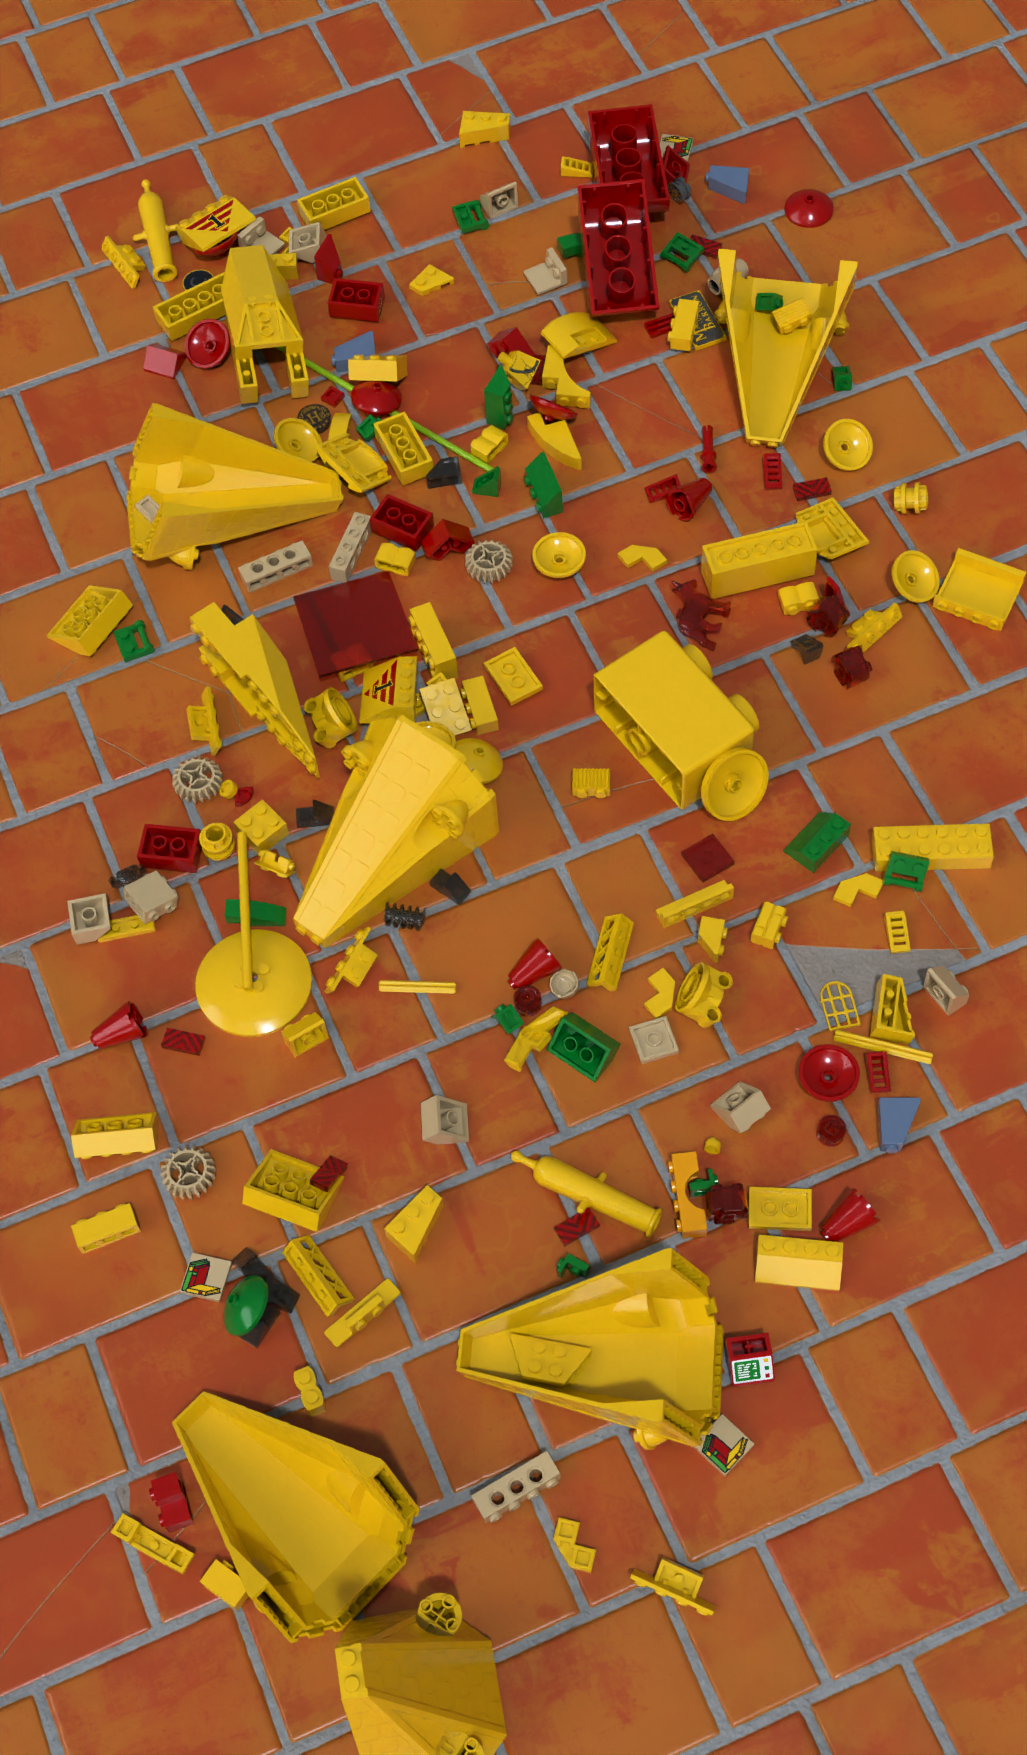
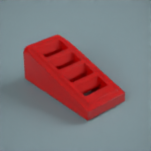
M763 454L765 490L782 489L781 454ZM768 480H778V482H768Z
M677 474L644 487L650 503L665 500L668 496V491L673 489V485L676 487L681 486ZM655 490L656 495L653 496L651 491Z
M828 576L826 578L824 600L835 611L844 606L845 602L840 587Z
M887 1052L866 1053L864 1057L870 1093L891 1092ZM872 1060H881V1063L872 1064ZM882 1067V1071H873V1068ZM875 1075H883L884 1078H882V1079H874L873 1076H875ZM885 1082L883 1087H875L874 1083Z

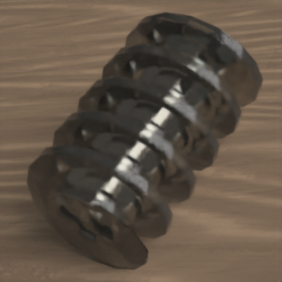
M389 902L386 903L384 910L386 926H390L393 923V927L397 928L400 924L401 928L405 929L408 925L409 930H412L415 926L416 931H420L424 925L426 917L425 907L420 912L419 906L416 907L415 911H412L411 905L405 910L404 904H401L400 908L397 909V903H394L392 908H390Z

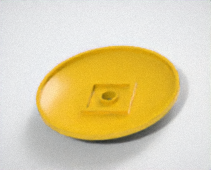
M261 929L251 930L252 975L258 977L253 982L252 991L243 990L241 932L221 940L202 960L196 975V997L206 1018L222 1031L242 1037L268 1035L290 1024L307 1004L312 989V972L305 953L294 941L280 933Z

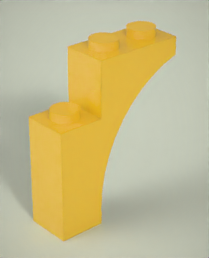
M548 345L542 374L543 388L557 389L556 404L564 407L590 408L591 392L578 386L569 377L564 366L565 359L552 345Z

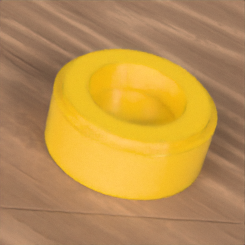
M225 780L220 785L219 794L225 799H231L236 795L238 786L232 780Z

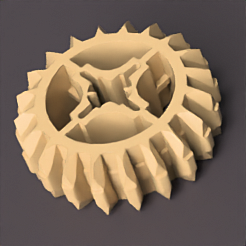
M486 539L483 543L478 541L477 545L472 544V549H468L465 556V567L468 574H471L472 579L477 578L478 582L483 580L485 584L487 581L493 584L494 580L500 582V578L505 579L506 574H510V569L513 566L511 551L507 548L506 544L501 545L500 540L496 543L493 539L491 542H488Z
M200 755L198 759H195L193 756L190 761L185 759V764L179 763V768L175 769V774L172 775V784L176 794L182 800L186 799L188 803L193 800V803L196 804L198 800L204 803V799L210 801L211 795L216 796V791H219L220 785L223 783V775L218 764L216 765L213 760L210 761L208 757L202 759ZM206 772L212 775L211 779L207 778ZM184 781H188L189 787L184 785Z
M185 1145L184 1150L181 1151L177 1147L176 1154L170 1152L171 1159L165 1158L164 1161L167 1165H161V1169L164 1171L161 1173V1178L164 1179L162 1183L164 1186H167L166 1190L169 1193L172 1192L174 1197L180 1194V1198L184 1200L186 1195H188V1198L192 1200L193 1195L196 1194L200 1198L199 1192L207 1193L206 1186L212 1187L213 1184L210 1180H215L216 1178L215 1174H213L216 1172V1167L213 1166L214 1160L210 1158L211 1156L208 1152L204 1153L203 1148L197 1150L196 1146L193 1145L191 1150H189L188 1146ZM200 1162L204 1165L202 1175L197 1171ZM175 1170L179 1173L177 1183L173 1180Z

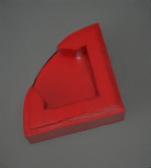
M253 786L238 788L235 795L236 807L243 806L251 800L254 793Z

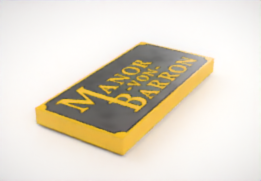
M700 290L669 300V306L673 313L674 306H678L679 299L699 301V314L692 342L695 351L726 341L725 333Z

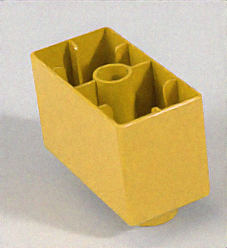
M661 631L594 673V711L674 803L683 810L701 798L702 781L712 762L718 756L733 748L746 747L753 750L754 734L758 732L760 726L753 707L744 697L738 694L727 697L712 681L713 673L711 666L700 649L692 644L681 647L667 631Z

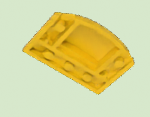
M572 312L559 316L549 322L541 331V335L564 359L617 343V339L596 317H591L589 313Z
M348 433L316 446L324 464L328 463L349 484L348 488L353 491L362 493L386 483L392 478L391 475L388 476V467L378 453L360 439L358 441L349 439L350 434Z
M834 497L796 513L797 523L807 521L818 549L817 554L832 560L869 544V540Z

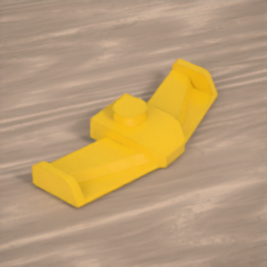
M552 1006L527 1026H524L518 1033L515 1042L504 1059L507 1065L521 1072L522 1066L531 1050L534 1049L540 1052L552 1039L548 1031L559 1024L562 1017L568 1015V1012Z

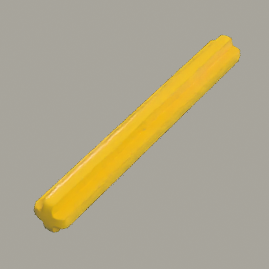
M842 1030L835 1031L834 1041L878 1052L886 1051L890 1055L926 1064H931L932 1052Z

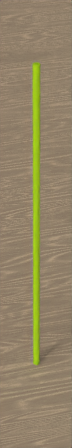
M284 346L274 347L285 353ZM304 357L307 367L346 390L352 391L353 385ZM396 410L392 413H389V415L391 416L399 414V412ZM409 418L416 431L487 472L494 468Z

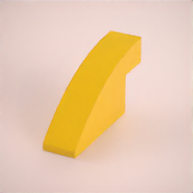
M540 413L527 416V427L532 437L546 453L564 465L576 470L582 469L581 456L565 420L545 425Z

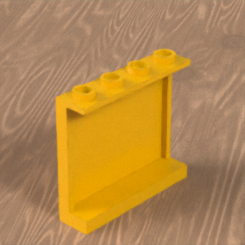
M958 548L953 564L938 594L934 597L933 607L940 611L954 614L957 617L968 619L973 623L987 626L992 630L1002 631L1024 584L1027 572Z

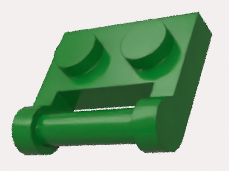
M479 200L452 206L453 214L462 234L489 228V222L483 215ZM472 209L476 212L479 221H475L471 212Z
M677 232L661 251L660 257L675 263L687 273L704 252V247ZM672 250L687 258V261L684 262L670 252Z
M138 620L133 625L113 631L125 663L155 651L153 644L148 639L143 620ZM133 633H139L143 648H138Z
M891 851L882 884L912 888L914 891L921 892L930 863L929 858ZM892 873H898L917 878L916 881H911L902 878L892 877Z

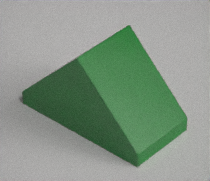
M497 466L475 478L472 493L498 497L501 487L500 467Z

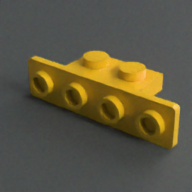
M105 236L102 251L129 286L136 288L139 279L137 271H144L146 265L130 245H116L109 236Z
M893 603L883 613L870 609L846 630L848 637L854 638L847 645L851 659L856 660L902 618L897 603Z
M206 686L201 695L203 706L188 705L186 711L191 740L209 741L211 755L216 756L222 747V740L219 739L217 711L213 705L214 694L211 693L210 686Z
M369 926L359 929L355 934L354 938L356 940L353 945L350 944L346 949L344 960L339 961L336 965L335 970L337 971L335 975L327 980L325 993L333 992L341 978L356 988L360 986L378 956L363 945L371 930Z
M386 1279L324 1331L325 1336L336 1348H339L357 1331H361L370 1320L379 1316L390 1303L401 1295L400 1291L389 1279Z
M664 1557L660 1562L655 1577L637 1569H634L630 1575L635 1584L641 1587L648 1586L655 1589L654 1592L660 1596L667 1597L668 1595L682 1606L690 1605L696 1608V1611L702 1615L713 1616L717 1608L716 1605L697 1597L704 1575Z

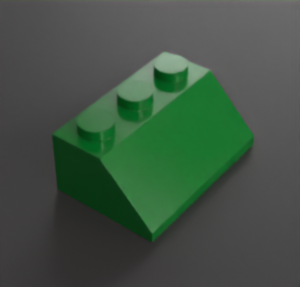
M499 366L484 389L487 424L506 430L514 419V415H512V392L504 368Z
M541 452L525 468L523 480L526 487L529 486L531 499L536 501L535 507L537 512H540L544 519L563 513L562 489L546 454Z
M819 812L783 852L814 873L849 836L851 823L836 813Z
M572 1012L562 1017L546 1050L593 1082H596L613 1061L621 1044Z

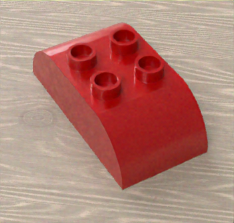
M652 104L588 111L590 149L596 184L644 179L648 214L668 212L670 197Z
M637 179L579 185L577 187L579 226L591 317L659 310L645 180Z

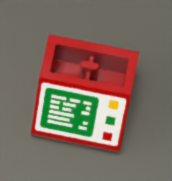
M769 1333L726 1338L725 1349L732 1387L775 1382Z

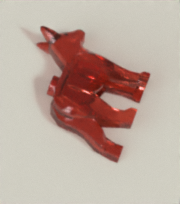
M695 579L682 584L672 581V585L675 588L671 589V591L677 594L684 603L683 608H679L676 619H679L678 628L684 636L696 640L702 647L714 652L717 643L707 639L706 634H719L722 623L710 624L704 619L708 614L728 618L731 612V602H719L706 594L696 591L697 581Z

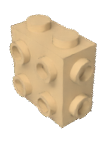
M157 871L145 874L142 878L124 886L125 901L144 924L155 921L160 916L170 913L177 908L179 897L176 890L171 889L166 878Z

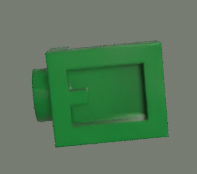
M757 293L755 310L774 311L783 307L782 295L777 293Z
M832 367L835 391L851 390L852 373L850 367Z
M370 414L356 429L369 442L375 436L373 424L381 421L378 416L375 418Z
M504 1003L494 1009L495 1014L491 1016L498 1021L507 1035L524 1024L512 1004L506 1006Z
M708 1169L707 1181L697 1179L689 1184L690 1198L715 1195V1188L719 1187L718 1177L713 1175L712 1169Z
M569 1253L565 1258L562 1257L556 1267L560 1278L564 1276L567 1269H570L569 1272L576 1277L582 1276L587 1278L590 1273V1265Z

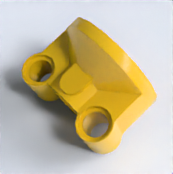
M330 687L315 698H309L304 703L305 712L311 715L312 721L317 728L313 735L314 740L323 747L331 749L337 742L358 730L357 719L353 710L342 694L336 689Z
M703 962L697 963L686 975L679 988L675 1000L676 1011L695 1020L703 1028H708L719 1022L722 1014L718 1006L723 998L724 991L733 984L731 975L727 972H720Z

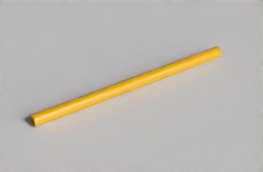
M241 831L237 833L243 990L252 991L247 833Z

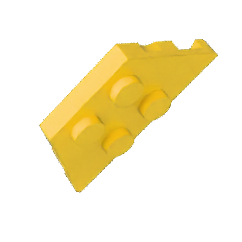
M512 1333L510 1335L516 1362L518 1363L519 1372L523 1380L565 1387L570 1381L571 1376L580 1369L585 1359L591 1356V1348Z

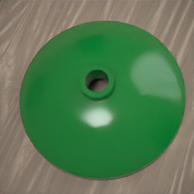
M258 1275L248 1276L238 1282L228 1295L223 1312V1321L229 1334L237 1337L243 1336L250 1332L261 1319L268 1301V1285L264 1278Z

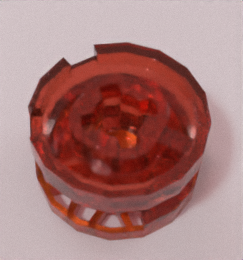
M525 985L517 989L514 994L516 1011L526 1017L534 1016L540 1011L542 1006L541 993L536 987Z
M827 1115L820 1120L816 1130V1137L821 1144L827 1147H835L844 1139L846 1124L838 1116Z

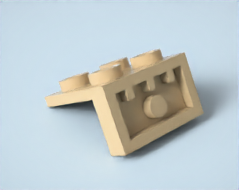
M260 216L242 230L237 237L239 247L263 245L268 254H276L285 246L282 240L266 231L265 221Z
M553 248L546 250L547 257L544 263L524 270L525 277L537 295L567 284V269Z

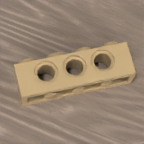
M354 512L329 564L332 580L348 583L370 537L371 526L369 519L371 516Z
M302 540L283 549L276 550L274 553L262 556L255 561L246 563L238 567V571L248 593H251L312 567L313 562L311 554Z
M545 1451L471 1495V1498L485 1524L489 1521L493 1523L502 1517L501 1514L507 1510L511 1512L519 1508L521 1502L527 1498L528 1500L536 1498L542 1489L546 1487L550 1489L559 1483L558 1480L561 1479L560 1472L549 1453ZM538 1473L542 1476V1479L539 1482H533L530 1480V1477ZM517 1484L523 1487L522 1492L518 1494L511 1491L512 1487ZM496 1496L504 1498V1502L500 1505H495L492 1500Z

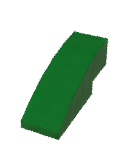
M580 233L557 238V248L563 258L575 254L579 258L583 257Z
M226 899L225 919L227 923H240V899ZM249 900L250 927L285 926L286 907Z

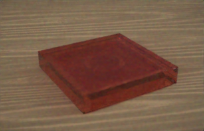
M714 834L707 836L681 852L682 857L702 883L733 866L735 863Z

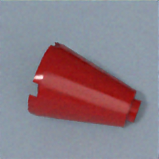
M700 478L671 489L666 497L669 511L673 515L679 516L678 519L681 521L690 520L712 492V484L708 479Z
M537 938L508 974L510 978L508 983L514 990L516 988L522 990L559 971L562 966L541 940Z
M128 1001L91 1032L92 1036H90V1039L95 1047L98 1046L102 1049L148 1036V1030L146 1025L142 1027L141 1020H143V1017L137 1007Z
M853 1188L822 1225L824 1231L821 1234L826 1241L839 1242L880 1222V1218L873 1217L876 1215V1212L862 1195L855 1194L858 1191L857 1189Z

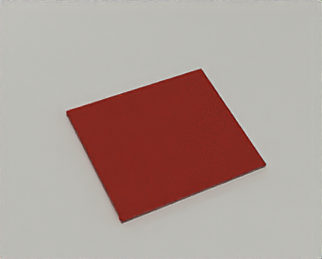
M389 571L293 596L319 678L418 651Z

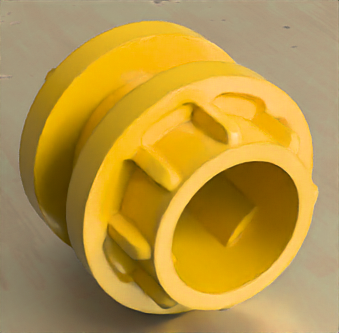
M915 482V486L912 488H908L907 483L896 486L894 489V507L896 511L907 514L908 509H915V514H920L921 510H926L928 508V487L921 485L920 482Z
M211 823L202 829L199 841L207 858L221 861L231 856L235 849V841L232 831L227 825Z

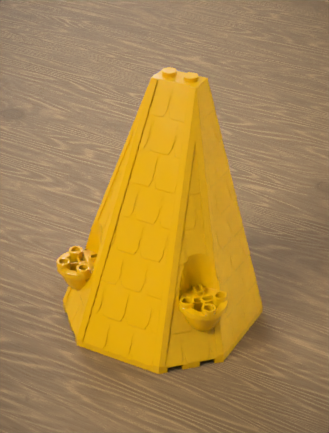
M719 249V277L723 300L718 310L715 311L714 316L718 319V323H727L746 442L752 446L766 444L770 448H778V446H783L834 332L837 335H845V331L849 330L850 324L847 322L844 310L854 291L858 262L840 260L838 281H834L833 285L828 287L827 283L816 284L754 278L751 276H747V279L741 276V272L737 271L736 250ZM757 293H777L782 295L783 306L803 297L811 312L812 320L805 326L796 327L790 333L781 334L773 319L772 311L755 310Z
M152 403L132 452L134 461L133 466L130 467L129 480H131L130 491L127 490L126 496L131 553L142 557L143 560L149 561L168 556L173 562L181 565L183 569L192 570L193 561L198 558L199 550L195 549L196 546L217 544L336 512L344 499V495L341 493L342 481L339 479V474L334 470L160 404ZM147 495L160 506L152 524L135 508V504Z
M385 715L382 719L380 716H375L369 724L364 740L352 745H346L341 751L345 758L344 764L349 769H354L342 792L293 918L296 930L301 935L306 934L309 936L311 941L317 946L329 947L499 833L495 792L483 786L481 782L484 779L476 769L471 770L466 765L465 761L467 758L461 752L404 715H398L396 718L393 715Z
M666 1248L461 1329L458 1339L459 1350L456 1360V1371L474 1381L611 1423L634 1428V1440L636 1443L639 1442L645 1450H653L657 1445L667 1440L696 1447L701 1446L703 1443L702 1435H708L713 1427L711 1421L718 1419L721 1412L724 1330L722 1324H717L714 1316L715 1313H718L715 1298L708 1295L709 1277L674 1249ZM512 1333L591 1348V1356L585 1359L580 1369L571 1376L570 1381L565 1387L523 1380L519 1372L518 1363L516 1362L510 1335Z
M204 1391L172 1421L178 1439L239 1573L247 1595L253 1600L255 1607L268 1617L290 1643L298 1642V1637L307 1636L311 1639L323 1636L324 1631L331 1629L334 1632L342 1631L406 1564L407 1556L404 1552L406 1545L411 1544L415 1530L411 1525L413 1518L418 1517L420 1508L381 1458L358 1451Z
M434 1593L423 1599L419 1604V1608L352 1620L336 1645L335 1655L341 1700L359 1755H494L507 1737L492 1642L462 1620L461 1607L452 1595Z

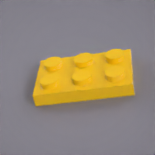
M516 647L484 662V668L511 706L543 690V685Z
M455 678L419 689L429 721L446 726L453 732L454 736L472 731Z
M749 1187L748 1229L811 1231L812 1189Z

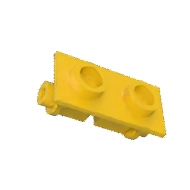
M261 849L258 854L261 858L254 862L262 870L275 872L277 876L282 878H288L296 872L293 870L295 868L293 860L280 855L278 861H276L277 854L267 849Z

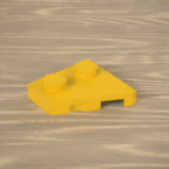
M429 264L409 284V289L424 296L432 291L441 289V286L449 283L452 285L455 281L454 277Z

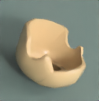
M562 969L554 973L550 978L549 987L556 997L568 999L576 994L580 983L574 971Z

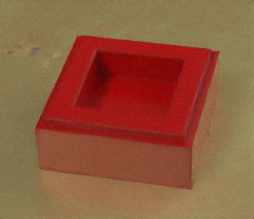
M330 386L321 396V401L335 408L345 397V394Z

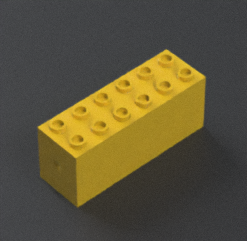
M807 521L703 545L701 573L710 598L716 599L812 576L815 574L818 549Z

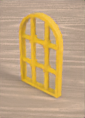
M839 981L827 983L821 990L820 1002L829 1032L860 1026L861 1023L850 988ZM837 985L840 996L833 997L829 986ZM840 986H843L849 994H842ZM827 988L829 998L823 999V991ZM844 998H851L853 1009L848 1010L846 1008ZM840 999L844 1011H836L833 1000ZM824 1002H831L833 1013L827 1014ZM855 1012L857 1023L851 1024L848 1013ZM844 1014L848 1025L840 1026L838 1015ZM828 1017H835L837 1027L831 1028Z

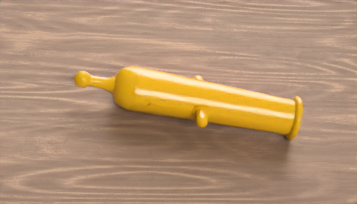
M145 179L141 183L145 193L138 200V209L144 231L134 235L133 240H147L154 268L153 277L156 281L162 283L170 282L177 276L178 269L174 266L169 234L176 231L175 227L179 224L167 225L163 201L157 193L150 191L151 183Z
M513 1151L511 1153V1160L513 1162H520L533 1170V1178L539 1185L580 1203L576 1209L579 1214H582L589 1207L645 1232L646 1237H651L654 1234L662 1217L663 1209L658 1208L656 1210L604 1183L607 1178L605 1172H601L597 1178H594L554 1157L544 1156L539 1160H532L523 1156L520 1151Z

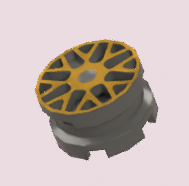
M680 176L667 185L669 196L678 204L682 203L684 199L689 198L692 191L689 183L686 184L684 182L686 179Z

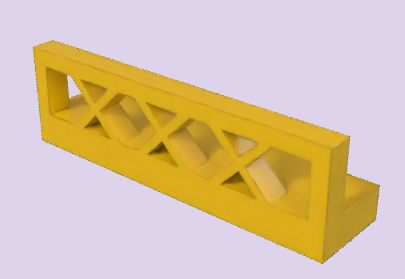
M722 880L655 910V913L665 929L733 899L734 887L732 883L727 885L726 881Z
M622 913L604 917L586 984L589 987L602 985L610 992L617 989L634 922ZM610 922H614L613 926L609 929ZM610 937L609 942L604 946L605 941ZM605 955L604 960L599 964L600 959ZM600 972L599 979L595 980L596 975Z
M310 1235L295 1238L289 1242L282 1254L327 1317L333 1316L340 1306L353 1302L355 1298ZM302 1243H306L310 1250L305 1249ZM313 1259L319 1261L321 1266L315 1264ZM324 1275L329 1276L333 1283L328 1281ZM336 1291L342 1293L345 1298L340 1299Z

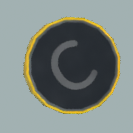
M206 270L191 271L183 279V289L186 291L214 276Z

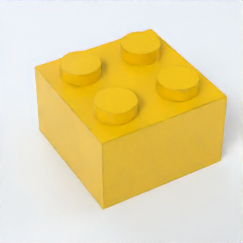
M263 799L233 822L236 833L241 831L247 833V844L257 854H259L261 849L270 850L289 835L286 822Z

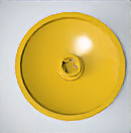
M746 747L733 748L718 756L707 769L702 781L701 798L705 809L711 815L723 821L737 820L753 811L762 800L768 785V767L763 757Z

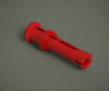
M705 425L702 427V471L713 473L717 470V464L715 463L717 455L713 447V427L707 425L708 431H706Z

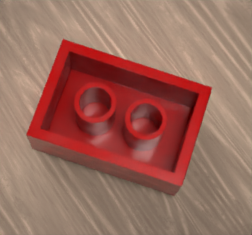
M334 278L328 300L330 317L378 322L385 299L383 283Z
M389 494L385 496L369 519L371 532L415 551L422 545L421 540L434 527L433 513Z
M144 824L137 854L141 868L197 873L202 851L199 841L201 830Z

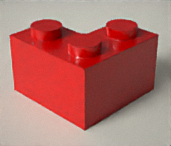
M517 327L500 331L487 343L490 352L495 357H498L501 352L508 355L511 351L516 350L532 357L535 356V353Z
M442 519L421 540L426 556L441 561L451 550L464 554L475 543L467 526Z
M174 1472L151 1480L152 1488L149 1489V1493L156 1507L160 1506L161 1514L158 1515L161 1527H165L168 1532H172L193 1525L194 1521L184 1483L178 1474Z

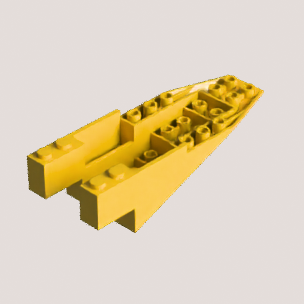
M263 245L230 248L221 294L241 404L258 402V385L252 350L284 346L291 397H309V379L303 354V337L286 280Z
M215 602L190 616V628L195 635L198 634L200 636V640L203 643L199 647V659L203 665L207 664L209 666L211 674L220 679L251 717L256 715L261 722L264 721L268 731L277 736L276 739L281 746L284 745L306 766L310 774L313 773L319 778L315 754L287 660L255 616L252 614L234 626Z

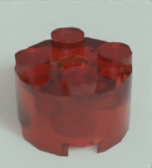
M835 595L831 597L821 596L807 612L808 617L806 621L815 632L819 630L825 633V637H833L850 617V612L840 603L839 597Z
M860 646L848 648L832 656L831 663H835L836 666L834 674L842 686L847 685V689L869 679V672L872 671V666L869 661L865 660Z
M734 1183L731 1186L725 1187L722 1184H715L710 1187L711 1191L705 1194L704 1198L709 1222L714 1220L715 1224L735 1223V1218L742 1216L744 1220L749 1216L743 1184Z

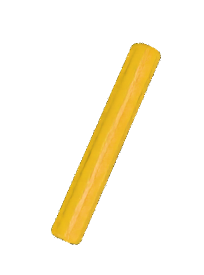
M380 980L379 991L456 993V983Z

